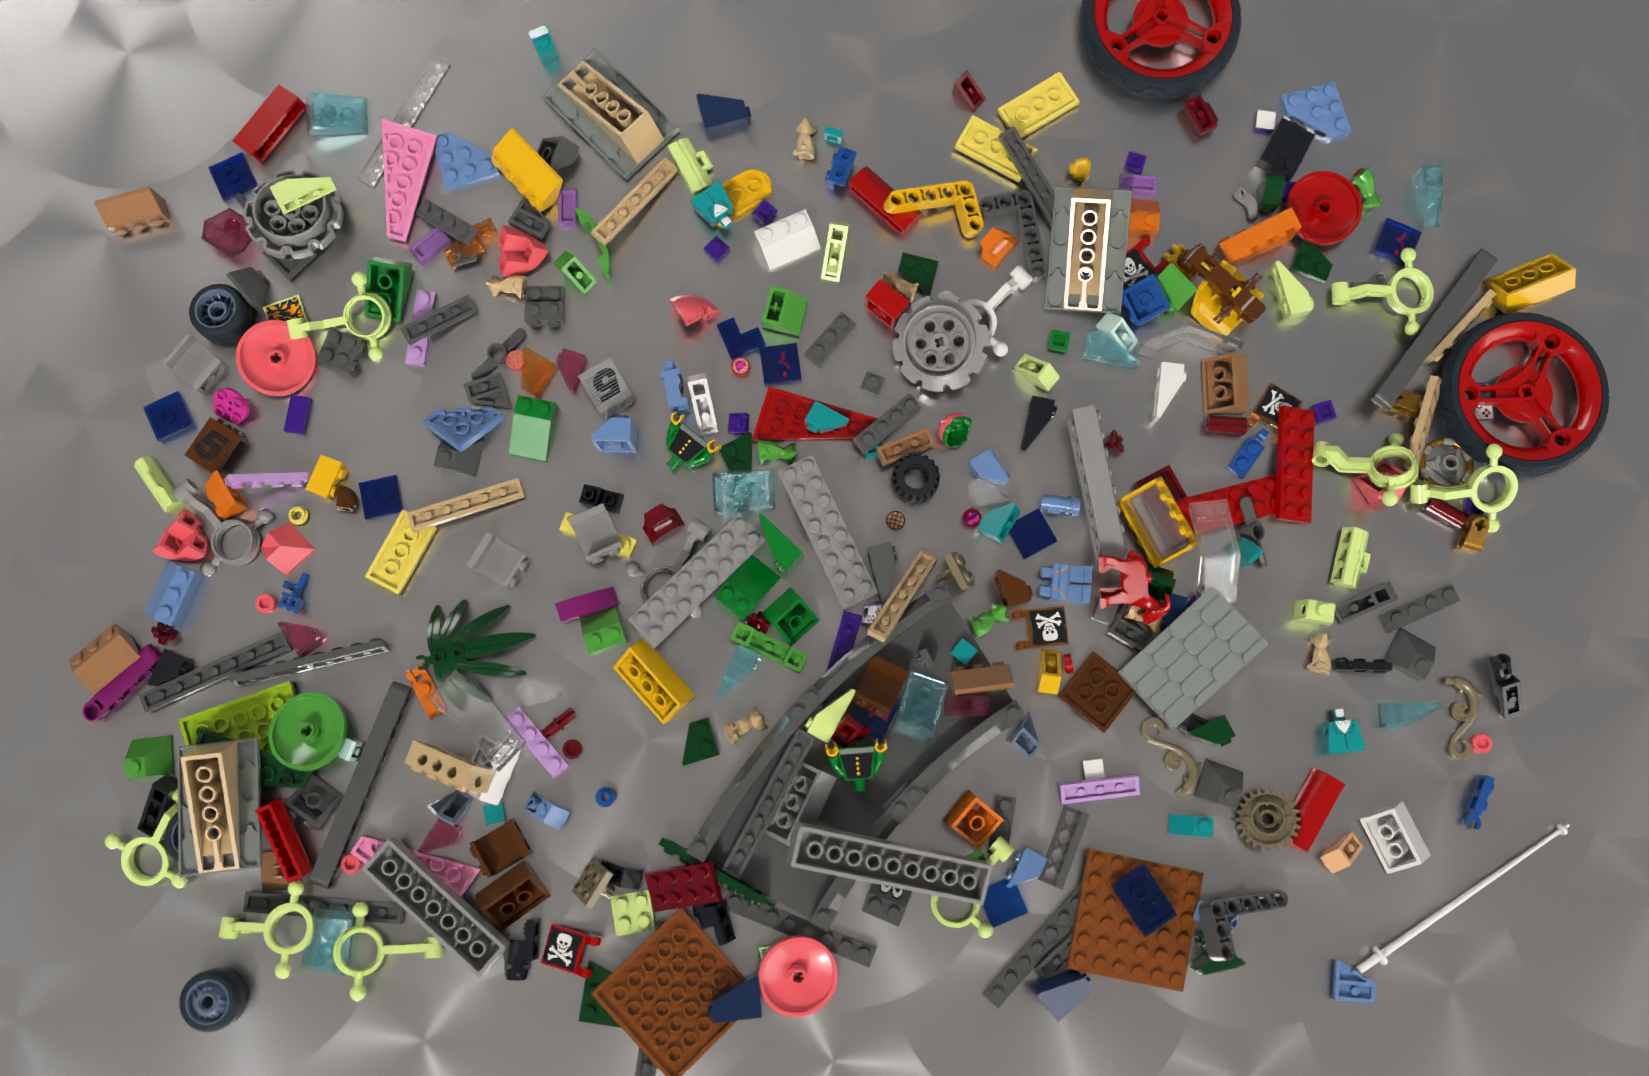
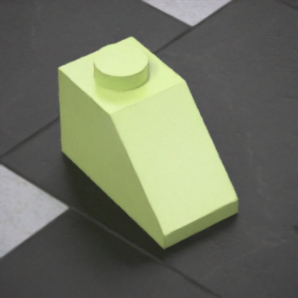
M1024 354L1014 366L1015 371L1036 387L1049 391L1060 378L1050 363Z

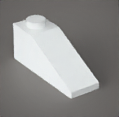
M1161 362L1159 364L1153 421H1157L1162 416L1182 383L1185 382L1187 371L1184 370V364Z
M706 373L688 376L687 382L700 436L719 432Z

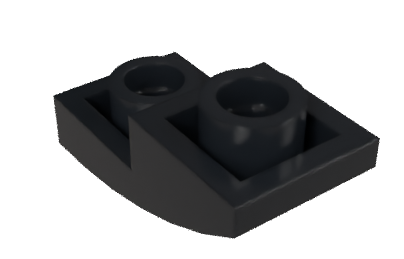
M584 484L579 502L593 507L603 503L608 511L619 513L624 495Z

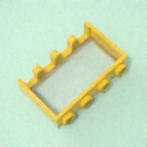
M1162 477L1150 481L1117 501L1120 512L1126 516L1129 528L1135 532L1138 544L1141 548H1144L1147 560L1154 568L1200 544Z

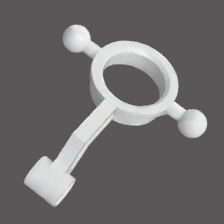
M1020 265L1008 276L1010 281L1006 282L987 303L977 299H970L960 303V305H963L965 302H969L975 308L983 309L989 315L990 345L993 347L995 355L1000 357L1007 354L1008 345L1002 341L998 342L993 337L997 328V318L994 309L1018 288L1024 290L1032 282L1033 277ZM948 290L942 291L940 293L953 295V293ZM950 321V330H952L954 322ZM959 337L957 341L964 344V338Z

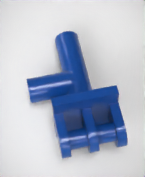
M303 572L297 584L287 580L284 581L283 588L293 592L292 594L282 592L283 596L279 602V608L285 607L287 611L293 610L295 614L299 613L302 606L305 605L299 596L310 577L309 574Z

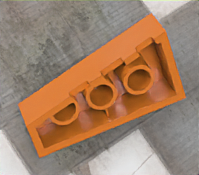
M1291 207L1263 222L1255 224L1247 230L1239 231L1231 238L1225 237L1221 239L1215 248V252L1220 261L1225 260L1235 265L1291 240L1302 226Z

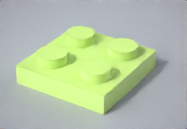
M648 890L613 895L611 897L616 936L656 929L653 905Z

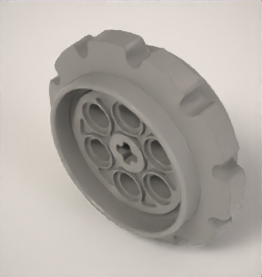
M294 170L274 174V179L270 181L263 180L251 192L254 199L247 201L244 208V220L249 224L246 226V230L257 247L263 246L264 251L273 257L284 259L287 255H291L293 259H301L312 256L316 248L323 250L335 239L334 229L341 228L343 209L341 205H338L341 203V200L336 190L284 214L269 187L286 179L319 178L321 176L308 171H302L301 174L296 175Z
M938 294V298L935 301L930 296H926L911 305L912 312L910 314L904 312L895 327V332L899 333V338L893 340V353L896 361L903 362L900 371L914 384L922 381V388L929 391L944 392L945 387L948 385L952 390L964 387L971 382L970 374L973 372L979 374L988 358V355L983 350L985 347L990 346V334L988 327L985 324L980 325L979 323L983 318L981 313L969 302L960 305V298L950 294ZM953 321L954 328L951 331H947L946 324ZM934 322L935 330L928 332V324ZM959 337L964 338V344L961 347L956 346V340ZM925 339L926 347L919 349L918 343ZM939 340H940V341L943 340V342L945 343V345H944V346L939 345V344H938V341H939ZM954 354L955 362L948 364L947 357ZM935 355L936 363L929 365V357Z

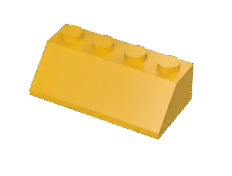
M511 128L493 149L491 161L505 175L506 179L511 181L517 187V190L529 200L530 204L536 207L539 212H542L557 203L563 179L514 128Z
M1550 253L1485 279L1484 283L1487 290L1492 289L1497 293L1492 298L1495 307L1508 314L1575 288L1576 268Z
M643 639L630 646L613 666V669L663 725L695 696L692 690L655 649H651Z

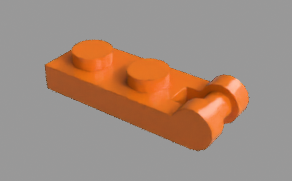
M424 663L417 665L416 669H410L405 674L413 686L426 714L432 720L448 711V708L428 669L418 670V667L424 665ZM422 674L424 679L418 682L416 677Z

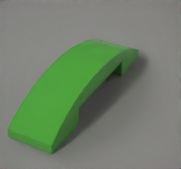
M579 207L575 208L584 230L587 231L591 228L593 230L597 226L595 221ZM598 241L604 255L597 259L606 279L609 280L612 268L610 252L607 245L604 246Z
M739 621L730 637L731 640L798 672L801 671L808 654L773 639Z

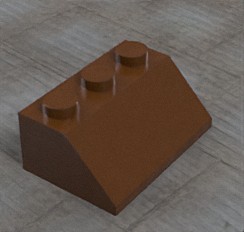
M525 860L475 894L480 911L501 931L551 896L536 872Z

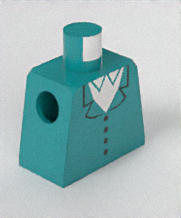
M720 180L690 200L693 209L712 227L719 222L724 229H728L733 225L734 222L729 217L734 212L733 206Z
M1344 709L1332 710L1334 722H1324L1323 754L1366 750L1357 720H1346Z

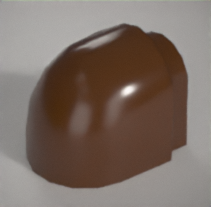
M340 485L336 500L337 511L353 512L354 508L357 507V495L351 488Z

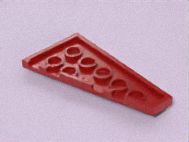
M768 386L752 441L854 438L877 418L817 401L849 418V424L846 427L825 433L818 431L813 433L806 428L807 425H805L804 420L817 400Z

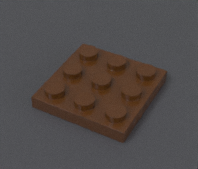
M1092 651L1057 697L1104 734L1136 692L1117 673L1118 670Z

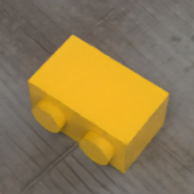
M320 455L306 490L332 501L338 494V486L341 480L346 477L347 465Z

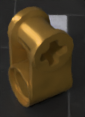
M1403 390L1390 408L1405 415L1416 417L1419 413V405L1423 396Z
M1472 514L1467 518L1459 539V548L1478 553L1483 550L1490 526L1487 518L1478 514Z

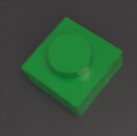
M1051 330L1048 350L1066 353L1070 333Z

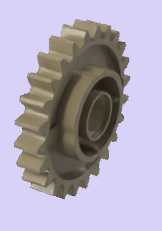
M1265 787L1263 793L1258 788L1256 795L1250 792L1251 798L1243 797L1246 803H1239L1242 810H1236L1240 817L1236 818L1235 821L1241 823L1237 826V829L1243 830L1240 834L1241 837L1247 836L1246 843L1252 841L1253 848L1259 845L1260 851L1267 847L1269 852H1271L1272 847L1279 851V845L1287 848L1286 841L1293 843L1291 836H1298L1294 830L1300 829L1301 826L1297 825L1296 822L1301 821V818L1295 816L1300 811L1293 809L1296 803H1289L1290 796L1283 798V791L1276 794V789L1274 788L1270 793L1268 788ZM1265 815H1271L1274 818V822L1267 825L1263 823L1262 818Z

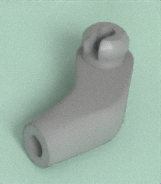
M1243 187L1236 189L1234 196L1246 207L1248 220H1257L1258 201Z
M1379 271L1367 281L1351 282L1350 288L1365 284L1381 285L1385 282L1386 274Z

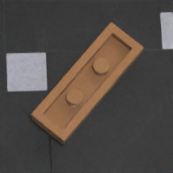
M926 428L877 447L875 450L884 467L901 460L903 456L907 457L910 453H913V455L934 447L936 444L929 429Z

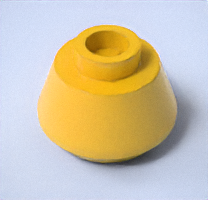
M1087 156L1075 159L1074 163H1070L1069 174H1072V177L1080 182L1087 181L1091 168L1090 159Z

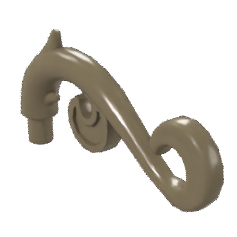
M1444 676V684L1457 687L1460 693L1464 691L1469 699V710L1466 714L1463 713V709H1468V706L1464 702H1456L1451 707L1452 717L1463 722L1452 736L1448 745V752L1453 759L1465 761L1473 754L1471 743L1466 739H1461L1460 742L1464 744L1462 752L1456 751L1455 743L1474 722L1479 710V697H1483V695L1470 681L1463 677Z
M1148 717L1141 725V733L1151 743L1170 750L1164 758L1166 767L1171 771H1177L1181 768L1182 761L1176 762V756L1181 757L1188 767V778L1184 776L1182 788L1175 792L1177 798L1181 799L1184 795H1189L1195 789L1202 763L1196 764L1194 758L1182 747L1152 737L1148 732L1150 726L1154 725L1158 728L1157 736L1163 735L1165 727L1163 721L1158 717Z

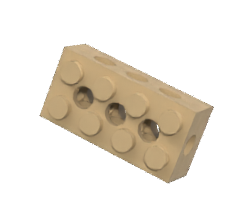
M414 740L404 762L411 765V770L424 772L426 773L425 776L429 778H438L443 784L453 785L459 791H467L478 795L479 792L487 794L496 772L438 746Z

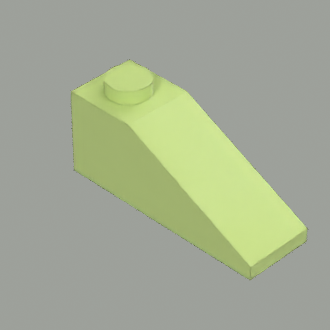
M330 177L286 179L269 187L284 214L337 190Z
M831 220L821 279L840 282L850 223Z
M1276 261L1271 266V271L1286 320L1308 315L1314 307L1313 298L1309 296L1308 291L1280 261Z
M849 688L816 711L813 716H809L804 724L806 727L804 731L828 743L856 690Z

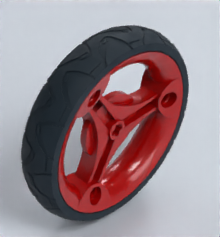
M1082 0L1080 31L1090 60L1103 76H1106V79L1111 83L1138 96L1156 99L1174 98L1198 90L1212 81L1225 68L1238 44L1241 30L1239 0H1207L1213 18V25L1208 29L1188 18L1187 10L1180 0H1141L1137 4L1132 16L1133 26L1121 35L1109 31L1107 15L1111 0ZM1134 34L1139 37L1130 44H1127L1125 41ZM1176 42H1180L1198 49L1197 58L1185 65L1169 69L1146 67L1129 58V52L1145 44L1153 47H1168Z
M1518 312L1487 319L1472 327L1455 343L1441 369L1440 379L1442 381L1438 401L1445 426L1457 445L1468 456L1483 466L1490 464V458L1486 455V448L1490 444H1498L1503 450L1502 455L1498 458V465L1507 467L1516 476H1537L1558 471L1575 462L1591 448L1606 422L1609 410V385L1600 358L1584 337L1568 325L1551 317L1535 313ZM1523 341L1532 352L1525 365L1508 369L1499 376L1494 385L1478 386L1471 377L1479 359L1490 349L1507 342ZM1539 356L1543 360L1537 370L1533 366ZM1554 357H1558L1567 367L1576 389L1577 402L1575 414L1568 428L1560 427L1550 409L1553 401V390L1547 378V371L1550 361ZM1493 392L1494 398L1480 399V393ZM1478 405L1497 407L1508 419L1529 424L1541 439L1538 447L1522 448L1500 441L1482 426L1474 410ZM1539 418H1541V419L1544 421V423L1546 424V426L1548 427V429L1551 431V433H1549V431L1546 429V427L1544 426V424L1541 422V420H1540Z

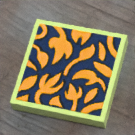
M299 294L263 307L267 321H287L304 318L305 323L309 322Z

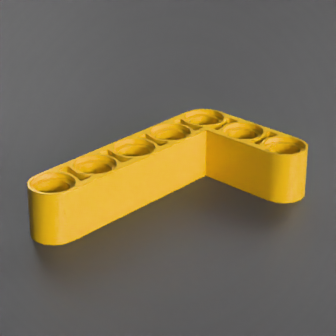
M969 181L895 190L889 194L883 204L884 209L890 214L955 205L961 231L967 238H974L984 226L975 190Z

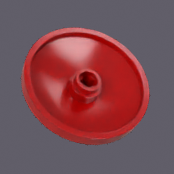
M1330 171L1312 172L1300 178L1289 191L1285 203V210L1292 207L1302 226L1296 234L1305 241L1316 245H1332L1343 241L1356 229L1362 216V201L1356 187L1347 178Z

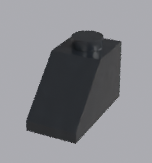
M164 648L147 684L159 686L188 673L192 667L191 662L193 659L174 650Z
M607 860L601 861L613 874L608 882L609 884L620 888L639 890L643 870Z

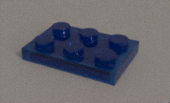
M1143 863L1110 885L1145 938L1177 916L1176 911Z

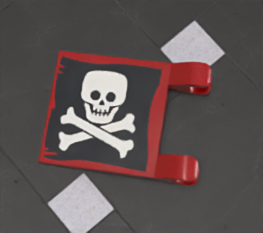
M1148 236L1144 237L1126 252L1124 290L1152 274L1159 275L1169 265L1167 260L1164 259L1154 267L1141 251L1149 246L1151 242Z
M551 924L541 963L583 978H589L592 976L593 970L580 966L586 944L600 946L601 938Z

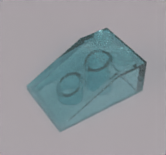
M309 92L306 98L307 136L339 137L367 135L366 98Z
M774 469L734 470L712 473L714 511L725 514L775 507Z
M911 671L891 731L929 744L935 733L948 684Z
M315 908L313 918L316 924V931L313 940L304 950L300 969L346 976V974L338 969L334 962L333 947L338 936L346 929L354 926L355 916L353 913ZM353 934L344 941L341 949L342 959L346 965L349 964Z

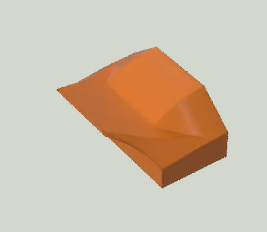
M992 227L980 241L982 248L980 259L995 270L1019 243V240L1006 230Z

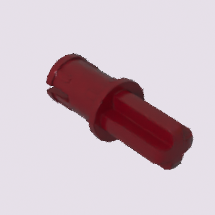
M568 708L557 718L554 717L553 721L540 731L543 737L549 740L558 731L564 730V726L577 716L576 712L572 708Z

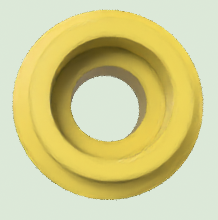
M294 506L289 511V520L296 525L305 523L308 519L307 509L303 506ZM301 512V518L297 519L296 515Z

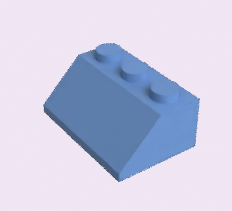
M617 415V418L611 417L591 435V441L599 451L637 452L638 429L627 415Z
M168 560L144 614L167 625L181 628L204 574Z

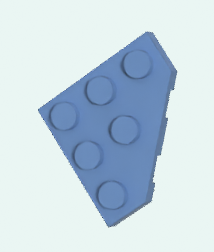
M1334 81L1280 97L1286 116L1290 118L1295 117L1303 122V125L1313 130L1321 131L1330 139L1343 137L1352 132Z
M450 132L437 135L434 149L446 190L500 176L499 169L491 161L492 154Z
M483 406V409L472 410V407L456 408V411L446 412L445 409H440L425 418L423 423L424 426L458 451L463 452L504 421V416L492 406Z

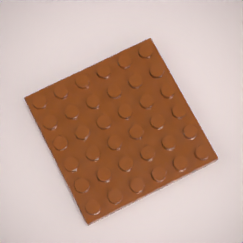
M1088 848L1066 968L1183 992L1196 921L1193 919L1200 898L1204 873Z
M679 908L591 994L665 1076H683L737 1022H711V1019H708L707 1006H710V1000L745 980V977L682 908Z

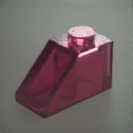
M563 348L562 353H559L556 363L572 394H576L580 383L578 375L584 372L588 359L584 354Z
M281 621L277 623L299 656H306L324 644L321 640L323 636L317 628L314 629L309 626Z
M976 695L944 696V716L990 717V697Z
M438 818L418 852L425 853L457 844L462 837L461 831L463 828L459 825L452 826Z

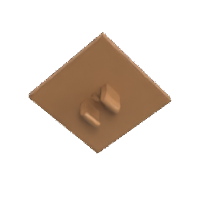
M274 852L262 853V892L288 890L290 882H286Z

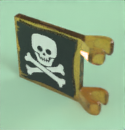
M1270 383L1249 417L1247 427L1251 429L1255 426L1258 419H1261L1278 429L1279 407L1290 406L1300 408L1303 401ZM1278 430L1271 440L1275 444H1278Z
M1064 606L1016 610L1012 612L1013 619L1027 618L1029 640L1017 642V650L1069 644Z

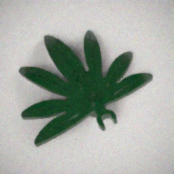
M462 600L452 610L442 627L441 633L440 605L435 606L430 616L427 628V643L431 656L419 655L416 657V660L423 659L425 661V664L418 667V670H426L430 665H433L435 677L441 690L449 701L461 711H464L465 708L459 692L450 678L470 695L486 702H491V699L473 681L457 672V669L489 676L527 675L526 671L504 664L487 661H467L468 658L497 653L536 637L534 633H500L479 637L463 643L464 640L480 632L511 608L510 605L496 608L477 617L460 629L451 639L449 637L462 616L467 600Z

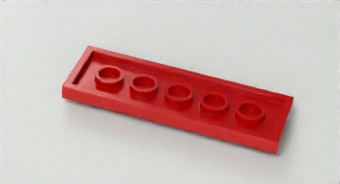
M1290 406L1279 407L1276 520L1302 524L1311 523L1315 411Z
M1275 474L1175 501L1194 535L1244 523L1239 505V500L1242 497L1251 499L1257 519L1275 515L1277 477ZM1172 518L1178 540L1185 538L1180 534L1179 527L1174 518Z

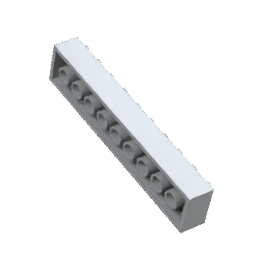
M795 821L786 862L795 868L984 905L993 867L987 861L798 821Z

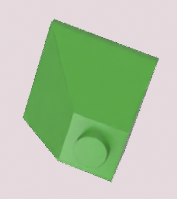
M172 735L133 739L125 757L126 779L161 776L167 773L175 774Z

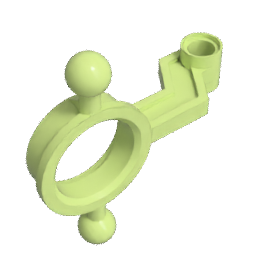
M1412 248L1402 250L1400 257L1405 262V269L1398 271L1387 285L1365 284L1349 288L1348 282H1337L1331 285L1332 304L1334 305L1348 304L1350 300L1366 296L1386 297L1388 304L1394 311L1408 316L1405 332L1409 336H1415L1420 332L1421 326L1416 322V314L1422 313L1430 307L1434 297V290L1428 276L1422 271L1413 268L1416 252ZM1400 278H1409L1417 284L1421 293V301L1417 307H1408L1399 300L1396 286Z
M357 271L352 274L351 281L357 286L358 294L352 297L346 304L343 317L305 323L304 318L286 321L291 340L308 337L307 331L346 325L353 335L369 340L371 348L368 351V356L373 361H379L382 359L384 352L378 346L377 338L383 336L390 328L392 313L388 303L381 296L374 293H366L365 283L367 277L363 272ZM364 299L375 302L382 313L380 326L371 333L359 331L354 326L351 318L352 309L355 304Z
M1398 432L1392 433L1389 436V446L1378 449L1371 458L1348 457L1339 446H1331L1330 443L1325 441H1319L1314 445L1312 457L1314 465L1325 467L1330 463L1338 472L1368 473L1370 480L1375 485L1387 489L1382 495V502L1387 506H1393L1398 501L1395 489L1409 486L1416 480L1419 474L1418 462L1414 454L1402 446L1404 436ZM1389 457L1403 458L1411 465L1407 472L1397 476L1381 474L1375 467L1381 460Z
M1490 444L1486 448V455L1490 458V464L1477 469L1469 478L1468 484L1443 487L1429 484L1427 481L1415 480L1410 484V502L1415 504L1427 503L1428 497L1442 500L1469 497L1478 509L1488 512L1487 520L1490 523L1488 532L1493 533L1500 528V522L1496 519V512L1505 509L1512 503L1517 494L1518 481L1516 475L1510 469L1498 465V458L1503 453L1502 447L1498 444ZM1490 473H1502L1505 478V488L1500 497L1490 503L1481 502L1477 493L1481 480Z
M178 788L172 797L176 803L164 813L153 836H141L131 840L128 844L122 842L121 836L117 833H111L105 838L106 847L109 849L118 848L123 851L121 855L122 869L127 878L135 884L150 886L158 883L164 877L169 878L172 885L176 888H183L188 883V876L179 877V872L175 873L171 870L173 858L165 844L167 826L178 813ZM140 844H150L160 852L162 867L156 876H147L137 868L134 853Z
M999 836L989 848L993 854L986 861L992 866L999 859L1004 863L1015 849ZM931 896L932 912L943 925L960 928L972 922L978 928V933L981 937L988 938L993 934L992 924L982 922L977 917L980 909L979 904L973 903L972 911L966 918L953 921L944 917L938 907L939 896Z
M293 880L289 883L290 903L276 907L268 915L265 923L240 922V918L222 917L218 938L237 939L238 933H263L268 947L274 952L281 954L280 963L275 967V975L280 979L287 978L292 971L290 964H288L290 955L305 949L313 940L316 931V924L312 914L306 907L298 904L299 895L304 891L303 882ZM297 911L306 920L307 929L305 936L298 944L292 947H283L275 937L276 924L286 913Z
M358 902L353 906L352 912L356 917V926L343 931L336 939L333 947V959L338 969L344 974L354 977V986L350 989L349 994L355 1001H360L365 997L366 989L362 985L363 976L372 973L380 966L384 954L424 953V959L443 958V945L435 937L425 938L424 944L385 946L381 935L375 929L364 926V917L369 912V907L364 902ZM359 932L366 933L376 941L378 948L377 956L370 966L364 969H353L346 965L342 959V945L350 935Z

